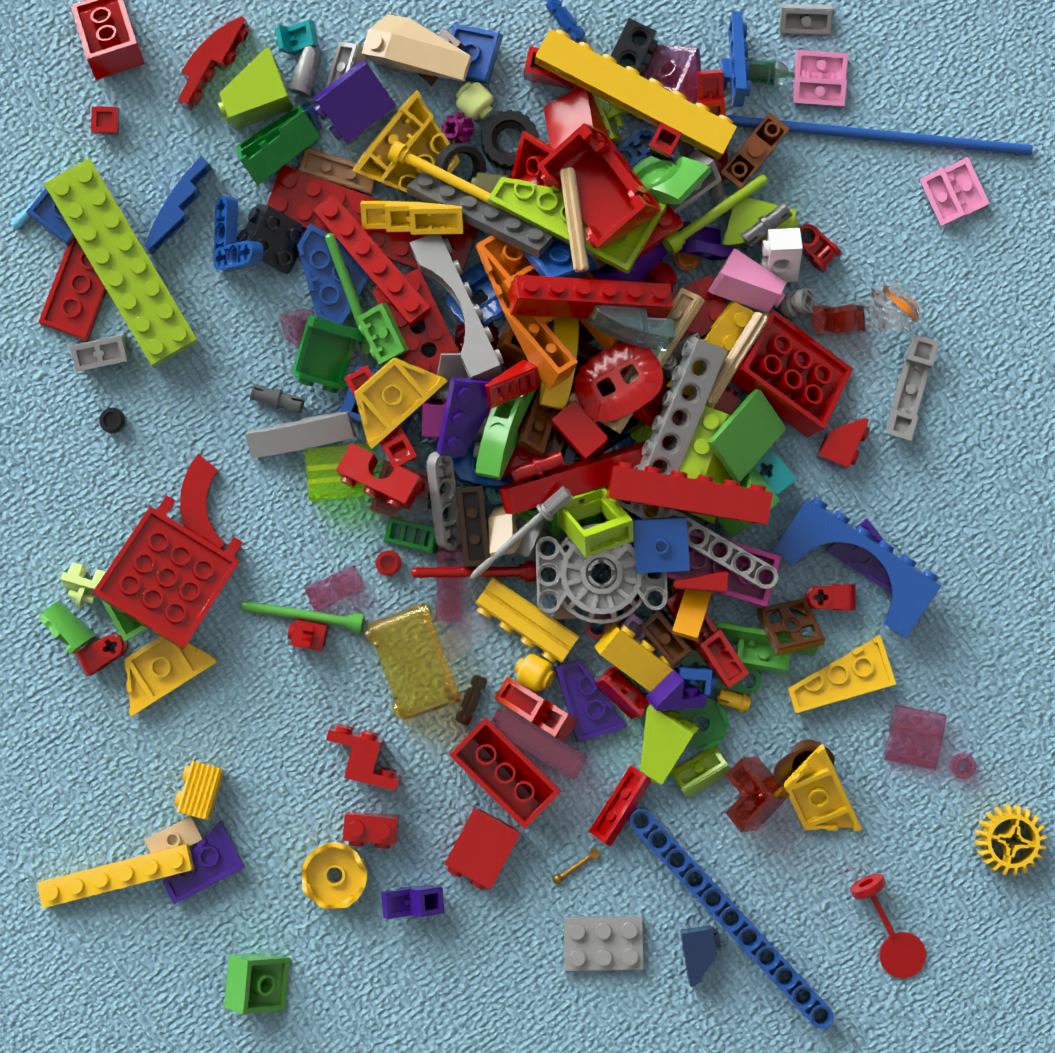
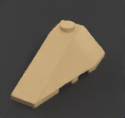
M389 14L369 29L362 54L375 65L465 82L472 59L469 54L414 20Z

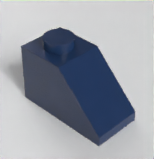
M711 925L680 930L690 987L697 985L716 958V948L721 947L718 931L713 932Z

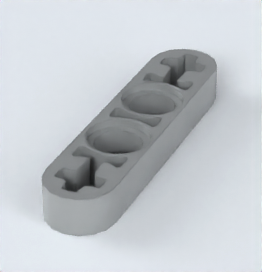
M435 451L429 455L426 465L435 539L439 547L455 550L460 545L462 538L453 460L451 456H441ZM445 482L446 490L440 495V486ZM446 507H448L449 514L448 517L444 520L443 511Z

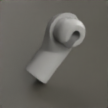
M724 180L712 187L714 207L730 197L725 193Z

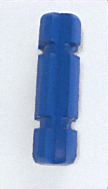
M548 0L546 8L551 14L554 13V18L565 32H569L570 38L576 43L581 41L585 37V31L581 26H577V21L566 7H562V2L560 0Z

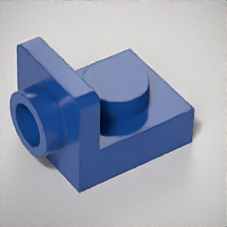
M678 665V674L684 679V683L699 684V680H703L702 693L705 696H710V691L715 690L716 674H712L710 667Z

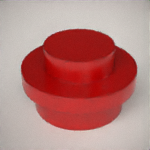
M386 550L378 555L376 568L380 574L393 576L401 569L402 561L396 552Z

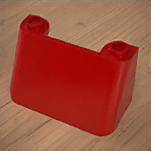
M583 123L537 165L542 172L540 177L547 186H555L561 189V191L560 170L570 167L575 170L583 221L588 226L586 228L588 235L585 238L595 249H605L661 211L658 202L609 137L600 129Z

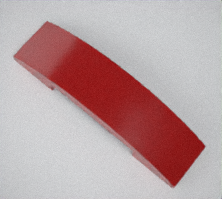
M366 365L344 377L355 397L354 392L373 375ZM400 424L380 441L394 469L396 465L402 466L418 457Z

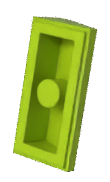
M715 746L675 768L672 771V775L685 797L689 798L726 776L731 770Z

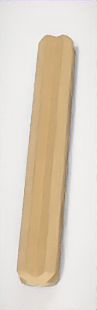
M570 167L561 169L560 177L573 269L576 272H584L589 269L576 173Z
M760 312L753 314L723 362L707 399L708 404L715 405L768 322V318Z

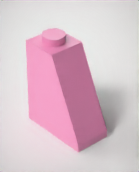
M734 248L708 291L714 295L768 313L773 305L778 307L786 295L782 291L787 282Z

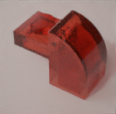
M855 304L838 307L826 305L813 306L811 321L817 336H840L866 332L864 306Z

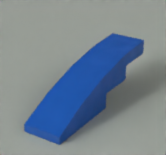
M202 156L181 177L159 211L145 243V247L152 254L190 219L183 211L201 194L195 185L213 169Z

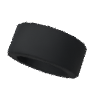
M461 143L450 144L443 148L436 157L434 164L447 171L453 156L463 153L467 154L473 163L472 174L467 182L471 183L472 177L476 178L479 172L486 173V161L482 153L475 147Z

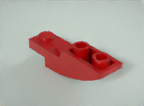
M240 16L217 29L189 58L181 71L184 78L188 80L178 98L183 107L192 110L194 105L197 106L200 103L205 84L210 83L214 78L215 66L225 71L227 65L233 64L237 56L236 49L239 43H243L249 34V25L245 18Z

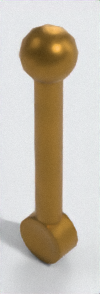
M596 848L591 849L589 855L563 873L555 874L553 882L555 884L562 883L563 878L591 859H597L600 856L599 850Z

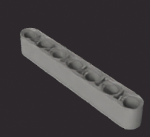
M616 500L624 510L640 519L650 518L644 514L643 504H625L622 501ZM657 507V515L652 518L687 516L677 510ZM687 517L689 548L758 588L770 589L777 584L779 576L773 566ZM694 529L700 530L703 534V541L700 544H693L689 539V534ZM716 543H722L726 547V554L722 558L716 557L712 552V548ZM740 556L746 557L749 561V566L745 571L738 570L735 565L736 559ZM764 569L768 570L772 575L771 582L767 585L759 581V573Z

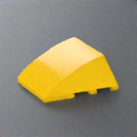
M418 90L394 113L366 148L353 168V172L407 193V185L423 171L407 163L396 164L388 160L389 150L395 141L407 145V149L410 150L411 154L433 165L435 164L436 157L440 151L450 145L445 134L440 130L433 114L428 110ZM457 154L449 162L447 168L449 173H452L460 162Z

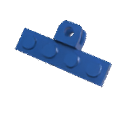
M732 11L728 28L730 58H722L720 70H723L724 91L726 90L727 82H731L733 107H743L745 96L749 97L751 92V81L749 80L750 62L748 59H745L748 56V42H744L747 36V23H743L742 12Z

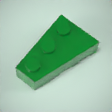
M299 105L235 147L240 161L258 186L304 149L315 145L320 135L302 106Z

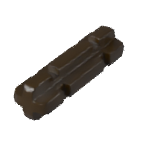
M474 675L470 682L472 686L471 688L468 687L460 706L462 710H458L455 720L461 724H470L473 717L471 712H475L482 695L480 691L481 689L484 690L487 684V679L482 676Z

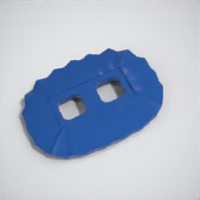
M482 261L466 270L460 276L462 282H468L473 295L483 292L488 298L486 302L479 306L483 315V319L480 322L482 326L487 327L493 321H499L505 314L494 288L491 286V281ZM447 291V307L462 324H465L460 307Z

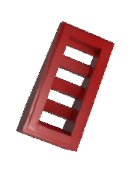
M523 359L487 383L485 388L488 406L490 408L497 407L540 387L537 366Z
M728 571L679 579L672 582V588L725 593L728 585Z

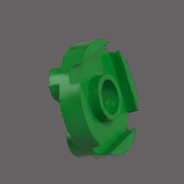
M707 698L705 708L680 709L677 712L693 724L697 722V717L699 716L709 720L705 730L702 731L699 727V730L689 744L690 747L707 750L717 746L723 740L728 728V717L723 707L714 700Z

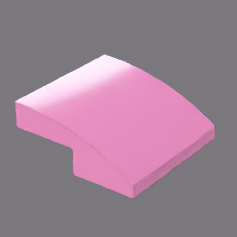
M796 50L793 103L845 106L849 53Z
M968 157L920 179L941 226L990 205Z

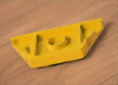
M393 357L354 392L368 446L373 449L448 381L441 376Z
M158 637L124 659L125 672L127 673V692H129L130 702L129 714L131 716L136 715L218 663L217 659L189 642L184 650L163 637Z
M824 744L819 745L784 782L785 790L804 830L826 829L827 831H838V827L860 831L862 830L861 824Z

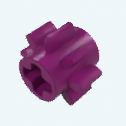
M455 112L454 116L447 115V120L442 126L446 138L452 140L453 144L470 142V137L475 131L472 117H465L464 112Z

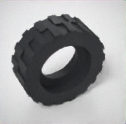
M512 110L499 111L498 114L492 115L490 120L484 125V130H482L481 134L482 148L488 161L492 162L495 167H501L503 170H513L517 151L508 153L501 150L497 144L498 134L505 128H514L521 135L522 132L526 131L538 138V132L534 122H531L530 117L523 115L522 112Z

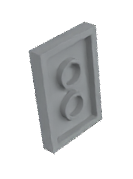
M642 915L563 917L565 971L643 970Z

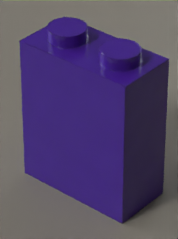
M360 61L312 98L317 104L313 107L322 120L327 118L332 126L329 127V130L338 141L342 139L347 144L397 106L368 64Z

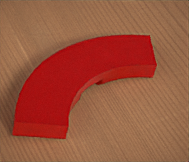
M197 454L186 472L181 489L180 511L183 526L219 549H222L226 543L213 528L207 511L209 489L219 470L200 454Z

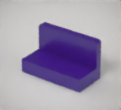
M683 222V227L679 229V231H681L691 223ZM705 226L686 239L685 244L682 245L683 248L678 253L720 261L727 260L734 248L721 245L720 229Z

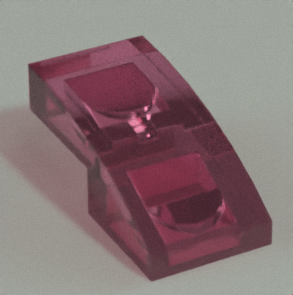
M354 565L304 589L314 612L366 588Z

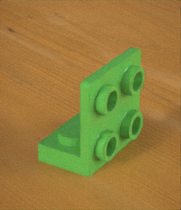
M381 303L357 317L359 330L367 338L371 347L370 353L379 365L387 364L393 357L404 360L402 354L409 349L387 303Z

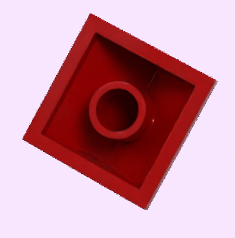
M522 132L511 179L533 182L534 185L549 187L541 179L540 175L542 172L537 165L554 148L530 133Z

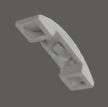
M913 335L894 393L886 428L887 435L912 441L918 420L917 413L930 368L935 360L939 341Z

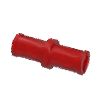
M560 450L555 453L538 459L533 457L530 462L511 467L509 470L514 483L517 484L535 476L538 478L543 477V473L564 467L565 463Z

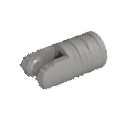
M311 45L303 49L288 90L292 93L308 98L311 96V91L318 75L319 63L321 62V56L317 54V51Z

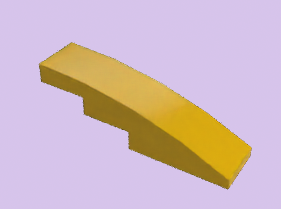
M362 201L360 203L363 229H386V232H411V235L464 233L463 210L461 206L404 201Z

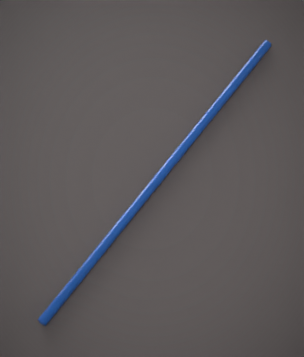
M726 115V117L733 121V125L738 127L757 128L764 120V118ZM780 120L790 128L789 132L1031 155L1033 146L1027 144Z

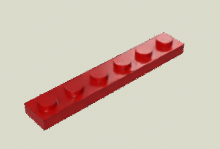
M334 194L313 209L315 215L335 235L337 241L410 326L431 311L426 301Z

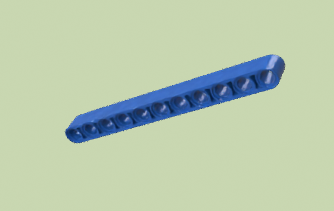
M635 808L629 817V824L637 835L816 1028L826 1029L831 1026L834 1015L826 1002L646 808ZM641 813L647 815L648 822L645 826L638 827L634 824L636 815ZM656 833H663L666 836L665 843L661 846L652 844V837ZM679 852L683 854L684 859L681 864L672 865L670 863V856L673 853ZM692 872H699L701 874V881L698 884L692 885L688 883V876ZM715 891L719 893V900L716 903L709 904L706 902V895L709 892ZM728 911H735L737 913V918L733 923L724 922V915ZM748 930L755 933L753 941L749 943L743 942L742 934ZM764 950H770L773 953L771 960L768 962L760 961V954ZM785 969L789 970L791 973L790 978L783 982L779 981V972ZM801 989L808 990V997L803 1001L796 1000V993ZM818 1009L826 1010V1016L822 1020L814 1019V1013Z

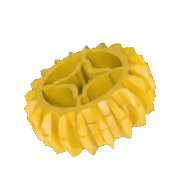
M1009 804L1004 805L1003 812L1000 807H994L995 816L990 812H986L985 816L989 821H979V824L984 827L983 831L975 830V834L982 836V839L974 841L975 845L983 846L977 851L979 856H985L982 862L985 865L991 864V870L995 872L1000 868L1002 875H1007L1010 870L1011 875L1017 876L1018 868L1025 874L1028 872L1027 864L1035 868L1036 863L1033 859H1043V856L1038 854L1039 849H1047L1045 845L1040 844V841L1046 840L1047 836L1039 834L1045 828L1042 824H1036L1039 817L1036 815L1030 817L1031 810L1027 808L1021 812V806L1015 805L1012 810ZM1010 819V823H1007L1003 831H994L1001 822ZM1019 821H1022L1027 827L1030 840L1022 838ZM1000 837H1003V838L1015 837V839L1021 841V843H1019V842H1014V843H1013V842H1010V843H1007L1005 840L1001 839ZM991 840L1000 843L1001 853H1003L1002 860L994 853ZM1027 848L1021 857L1011 860L1012 857H1015L1017 850Z

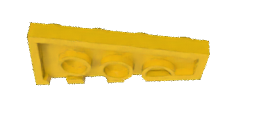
M730 301L711 326V331L705 339L701 340L726 349L724 362L755 312L737 302ZM700 360L696 361L692 366L694 374L701 369ZM671 379L666 386L671 388L673 380ZM686 386L682 394L688 397L691 394V386ZM706 402V404H705V406L710 407V408H714V406H715V405L708 404L707 402Z
M878 635L847 655L789 687L787 691L794 713L798 714L895 686L896 681L881 635Z

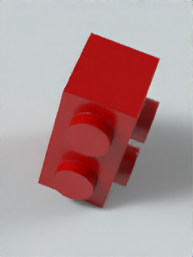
M347 811L344 816L342 841H349L348 845L363 847L365 842L375 843V848L390 849L391 845L397 843L399 815Z

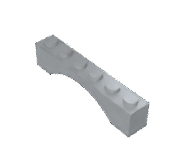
M429 234L410 242L413 256L422 275L445 288L455 299L463 313L465 338L460 355L468 377L490 380L501 375V365L504 364L499 349L493 350L490 343L494 341L488 326L483 328L480 322L483 319V315L478 304L473 305L470 300L473 294L468 282L463 283L460 278L463 272L458 260L452 261L450 253L453 251L448 239H442L440 234Z

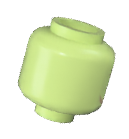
M467 82L456 94L457 108L464 112L466 117H472V121L479 118L485 120L494 110L491 107L494 102L493 95L479 82Z

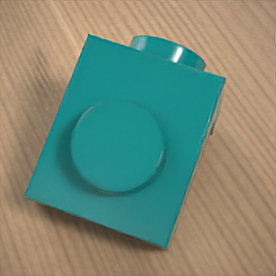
M308 19L289 27L283 25L275 26V40L281 52L295 55L301 53L305 47L310 45L312 48L319 46L315 22Z

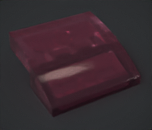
M895 704L889 724V736L883 754L884 760L936 770L947 716Z

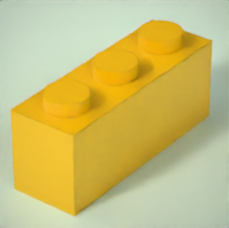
M613 622L596 643L595 649L602 657L651 692L675 669L663 655L659 657L654 653L655 647L645 639L639 642L634 638L636 633L624 624L622 627H619Z

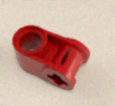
M805 224L800 227V234L804 231L808 232L812 237V241L809 244L802 242V254L818 271L824 273L830 262L835 257H840L842 252L817 227L812 224Z
M856 584L813 586L807 589L804 598H806L809 607L812 609H833V611L856 610ZM813 595H823V600L818 602L813 599Z
M107 635L75 653V656L88 677L122 657L128 650V642H124L121 635ZM112 642H117L118 644L115 647V651H111L109 648L112 646Z

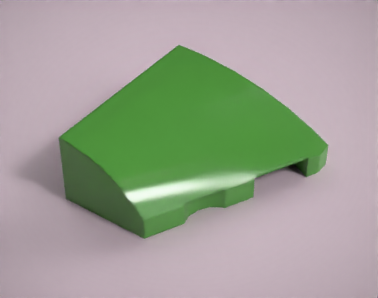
M60 601L51 605L38 618L56 639L68 645L65 650L70 655L77 653L83 645L91 643L98 636Z

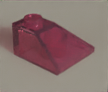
M657 45L642 77L647 80L652 78L661 82L664 89L670 92L673 90L678 91L687 97V101L695 104L697 100L696 71H701L700 50L697 47Z

